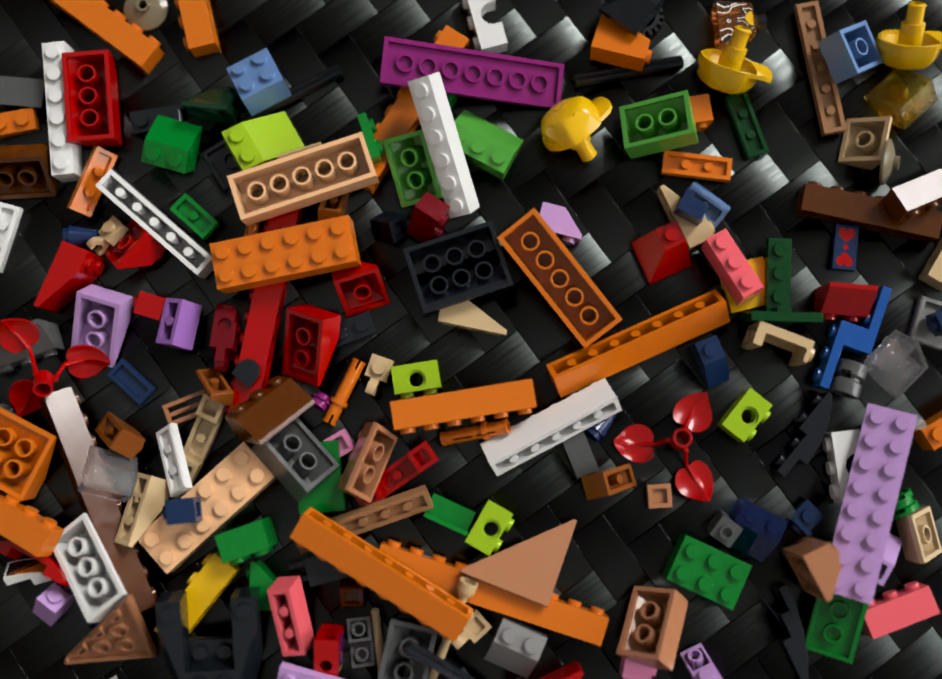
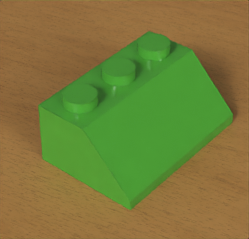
M688 90L619 107L624 149L630 159L699 143Z
M464 110L454 122L466 162L504 180L524 140Z
M423 130L382 140L401 208L417 204L426 192L438 199L443 198Z

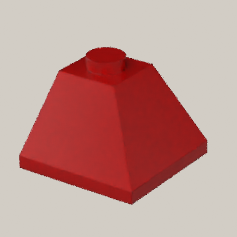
M132 219L126 226L129 231L115 246L110 244L104 253L117 269L151 266L155 261L163 257L166 248Z
M677 220L659 227L630 243L649 285L691 267L687 241Z
M361 261V266L331 272L333 283L347 317L391 304L378 265Z

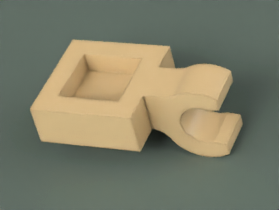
M112 216L98 231L100 236L90 238L86 245L91 250L98 245L94 251L101 256L106 252L110 244L115 246L129 229L119 219Z
M372 353L364 374L370 377L365 389L366 394L375 396L380 381L387 383L391 373L390 367L394 365L393 360Z
M475 608L456 642L451 641V643L457 650L468 639H471L475 644L492 626Z

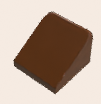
M353 577L341 579L339 586L340 607H364L365 587L359 585Z

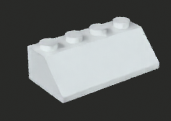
M83 513L64 528V532L53 552L87 623L101 622L127 596V592L88 514Z

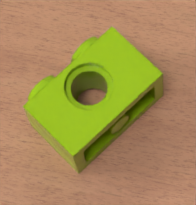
M437 359L390 367L394 393L396 396L400 395L401 399L415 397L414 393L424 392V395L437 394V389L442 388ZM414 374H421L423 376V383L420 386H413L411 384V377Z
M745 388L716 425L737 442L750 441L757 432L755 430L756 426L760 422H765L770 416L771 412L769 410L773 405L752 388ZM744 410H747L751 415L748 423L742 420Z
M488 499L468 533L465 542L490 556L492 551L497 553L503 542L500 539L504 531L509 532L515 521L512 519L513 513ZM486 523H496L498 526L497 532L492 535L487 534L484 530Z

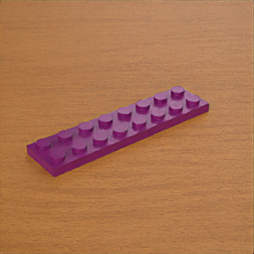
M384 36L379 85L410 89L408 81L440 72L447 95L548 110L561 101L564 64Z

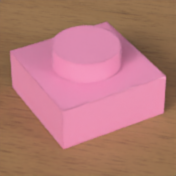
M345 428L323 440L339 439L340 457L350 453L355 447Z

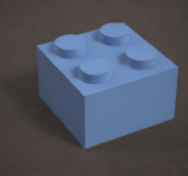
M866 20L841 29L817 42L835 84L859 75L884 62Z
M267 47L226 68L251 116L292 96Z

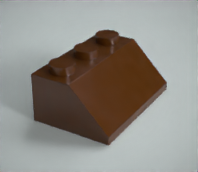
M49 143L0 146V200L57 196L58 182L56 178L51 176Z
M275 376L267 382L268 385L264 388L252 392L249 395L250 398L245 402L233 406L230 409L231 412L224 417L238 440L261 446L314 405V399L293 379Z

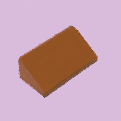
M214 368L195 370L196 376L211 400L227 406L233 405L234 392L221 372H215Z

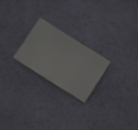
M0 76V105L31 108L43 107L45 98L44 79Z

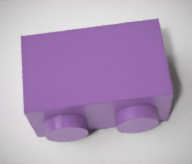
M166 298L155 343L175 349L192 351L202 306L184 299Z

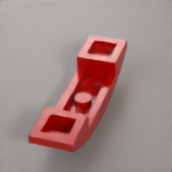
M426 440L384 470L371 503L383 500L439 460ZM355 498L360 507L371 504L369 502Z
M0 541L1 554L15 560H20L23 554L47 565L42 575L59 584L70 587L57 558L54 556L36 557L11 541Z

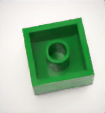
M271 516L214 536L223 564L231 561L232 566L250 559V554L254 553L255 557L267 554L274 550V545L279 543Z

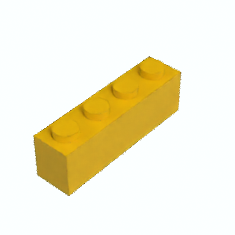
M219 551L214 554L209 553L201 563L204 567L199 573L194 572L186 582L189 584L185 589L187 592L189 635L242 568L238 564L232 566L231 561L223 564Z

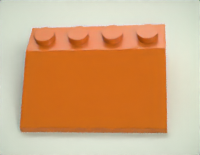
M0 407V490L21 501L35 499L46 478L57 436Z

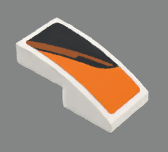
M33 558L8 562L3 577L7 586L31 579L34 585L48 582L52 579L42 575L47 565Z

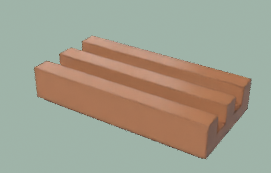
M205 389L162 405L167 423H177L179 425L197 418L196 412L172 420L174 416L197 408L201 401L173 412H169V409L198 397H203L206 392Z

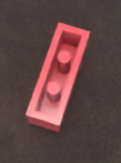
M725 228L705 239L701 250L737 306L756 297L764 286L727 229Z
M300 575L278 577L267 590L282 655L283 657L306 655L314 643L315 637Z
M918 581L906 583L903 589L898 591L888 590L882 593L883 597L875 600L873 598L872 605H868L862 630L865 636L876 639L940 614L930 587Z

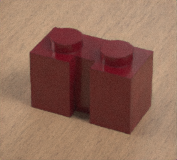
M426 192L414 206L406 233L421 243L441 237L445 231L443 228L450 218L447 216L450 206Z

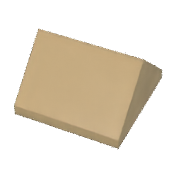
M880 116L847 119V130L843 134L838 162L867 170H873L880 165L884 145L889 138L893 117Z
M930 506L920 507L907 516L895 519L899 537L903 540L902 548L907 561L925 564L942 553Z

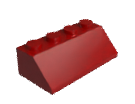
M108 49L62 53L67 142L90 147L96 145L101 148L122 146L116 59Z

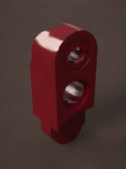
M218 303L214 314L209 347L213 350L215 372L226 373L230 361L235 362L239 352V341L242 333L241 316L236 308L228 303Z

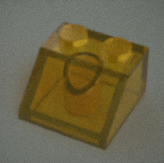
M901 69L893 70L864 96L867 103L880 116H892L891 125L904 130L938 101L933 79Z

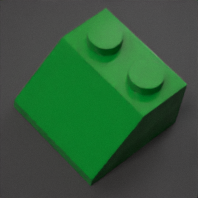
M157 115L145 137L141 162L184 174L195 171L203 127L163 115Z

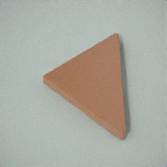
M573 519L462 568L460 573L547 608L577 520Z
M132 594L127 595L66 655L65 665L156 657L157 648Z

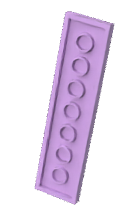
M871 403L866 405L832 544L839 551L840 557L838 559L842 565L834 594L872 605L918 415Z

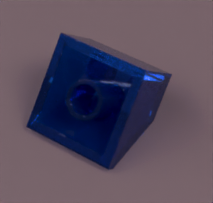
M738 498L730 519L740 525L743 531L731 547L763 562L779 544L789 521L747 500Z

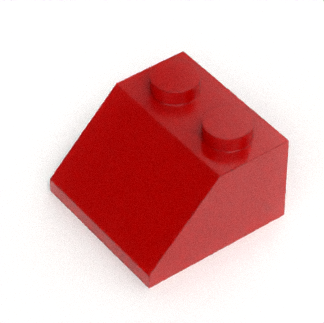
M839 282L826 283L815 289L814 312L823 313V321H836V318H841L850 323H859V320L868 317L878 292V286Z

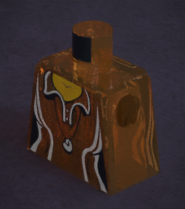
M715 1L711 9L715 48L723 50L725 43L730 41L734 26L743 25L750 28L752 33L747 43L751 42L756 35V29H763L767 26L766 15H754L753 4L749 2Z

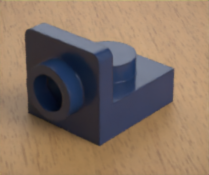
M804 499L785 519L790 523L789 528L796 535L810 537L812 535L810 531L824 515L808 499Z

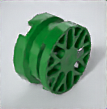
M910 488L900 489L893 520L907 516L920 507L918 501L913 499V492Z

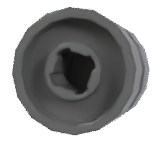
M839 358L835 369L837 375L832 378L828 391L842 397L859 399L862 390L860 382L865 381L869 368L862 363Z

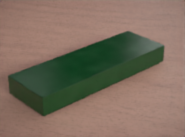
M747 92L724 96L723 102L746 161L768 154V146Z

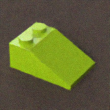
M285 111L247 120L221 132L223 140L240 171L277 160V155L305 147Z

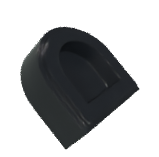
M245 359L236 366L232 374L252 388L261 375V367L256 361Z

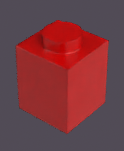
M140 291L133 301V313L161 321L166 298Z

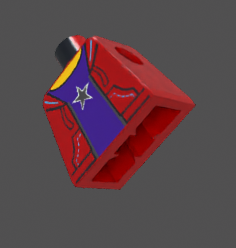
M321 624L314 639L315 671L333 676L339 675L343 665L345 625Z

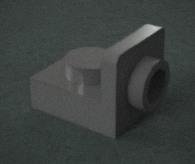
M719 509L706 527L711 536L727 547H731L743 531L742 527L732 521L729 515Z

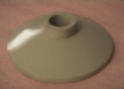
M126 0L124 4V15L127 18V22L130 25L134 22L143 31L157 29L165 22L168 16L167 0ZM147 4L145 8L141 9L142 5Z
M891 138L886 140L882 153L879 173L880 185H884L891 176L893 169L898 170L900 166L901 156L895 155V147Z

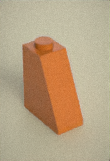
M601 14L591 44L590 60L642 72L644 64L650 63L653 50H649L650 39L639 33L635 37Z

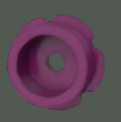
M320 391L317 394H311L315 401V404L312 406L319 411L325 412L327 407L329 408L330 398Z

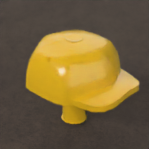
M912 1L907 4L906 18L901 21L900 29L881 31L876 39L877 47L884 61L883 64L891 68L901 70H921L927 68L937 59L942 49V32L925 31L926 23L923 22L927 5L921 1Z
M743 25L734 26L731 39L725 43L723 50L712 48L701 50L697 60L699 64L697 75L708 87L727 94H740L751 89L757 80L771 83L772 72L768 67L745 58L747 48L745 47L752 33L750 28Z
M576 96L558 102L546 112L541 120V134L543 144L546 145L545 147L552 152L571 148L577 151L582 162L593 160L597 155V151L590 142V135L611 113L613 107L610 100L605 97H597L590 101L583 96Z

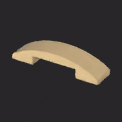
M206 392L196 411L197 418L183 449L192 484L210 452L226 409V405L211 400Z

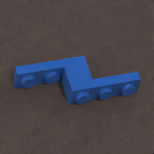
M885 286L878 288L868 317L861 319L860 324L862 327L844 320L830 325L827 331V337H829L827 345L822 348L819 356L822 359L820 366L815 369L812 376L814 381L812 387L819 390L829 389L842 350L859 356L871 355L892 292L891 288Z

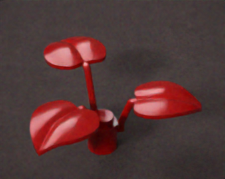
M14 318L2 319L0 321L1 346L12 353H20L26 348L33 369V381L28 379L19 380L11 385L9 389V399L19 417L31 414L41 408L39 400L41 397H47L52 394L53 384L58 382L59 376L65 367L68 366L70 374L77 378H89L110 365V359L100 349L91 345L80 344L66 351L68 361L63 362L55 375L48 370L38 371L33 349L30 346L39 340L38 327L26 319Z
M707 392L690 394L682 398L675 405L673 420L677 424L683 425V427L677 429L670 438L653 442V433L647 426L633 424L625 428L613 440L616 450L624 458L634 463L648 462L654 456L653 447L670 443L676 450H683V464L685 468L679 469L675 475L674 482L677 490L687 498L702 502L710 501L713 493L711 470L700 460H696L690 465L688 464V446L692 443L693 439L691 432L700 433L705 431L712 422V410Z

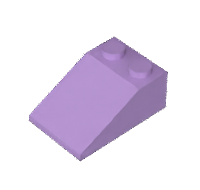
M93 284L77 291L71 347L80 344L94 346L108 356L110 359L108 367L113 368L131 319L134 297Z

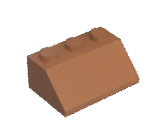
M376 422L365 423L363 429L359 432L354 450L349 455L344 473L339 478L337 489L347 495L371 503L398 437Z
M806 536L782 548L803 591L823 601H831L842 566L838 559L840 554L837 548L829 542Z
M634 586L616 654L650 668L672 671L689 601L676 589Z

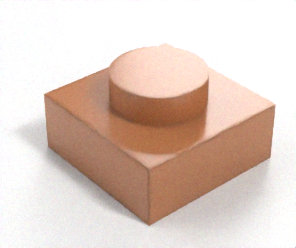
M671 483L646 484L647 508L673 507Z

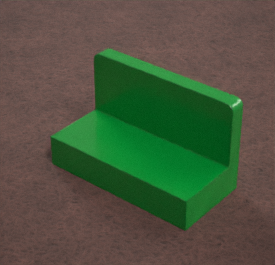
M433 493L431 499L434 508L425 511L423 516L466 536L476 512Z

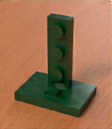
M766 239L764 311L738 312V322L763 321L767 323L802 324L823 322V313L792 312L790 307L792 239Z

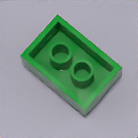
M680 532L662 576L733 610L752 565Z

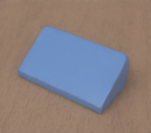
M694 181L689 189L696 192L695 198L708 204L704 215L707 221L710 220L714 228H716L730 211L731 207Z

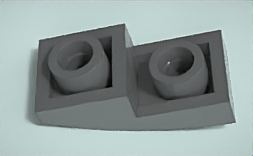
M584 431L563 441L577 479L599 470Z
M371 616L347 619L352 669L377 666Z

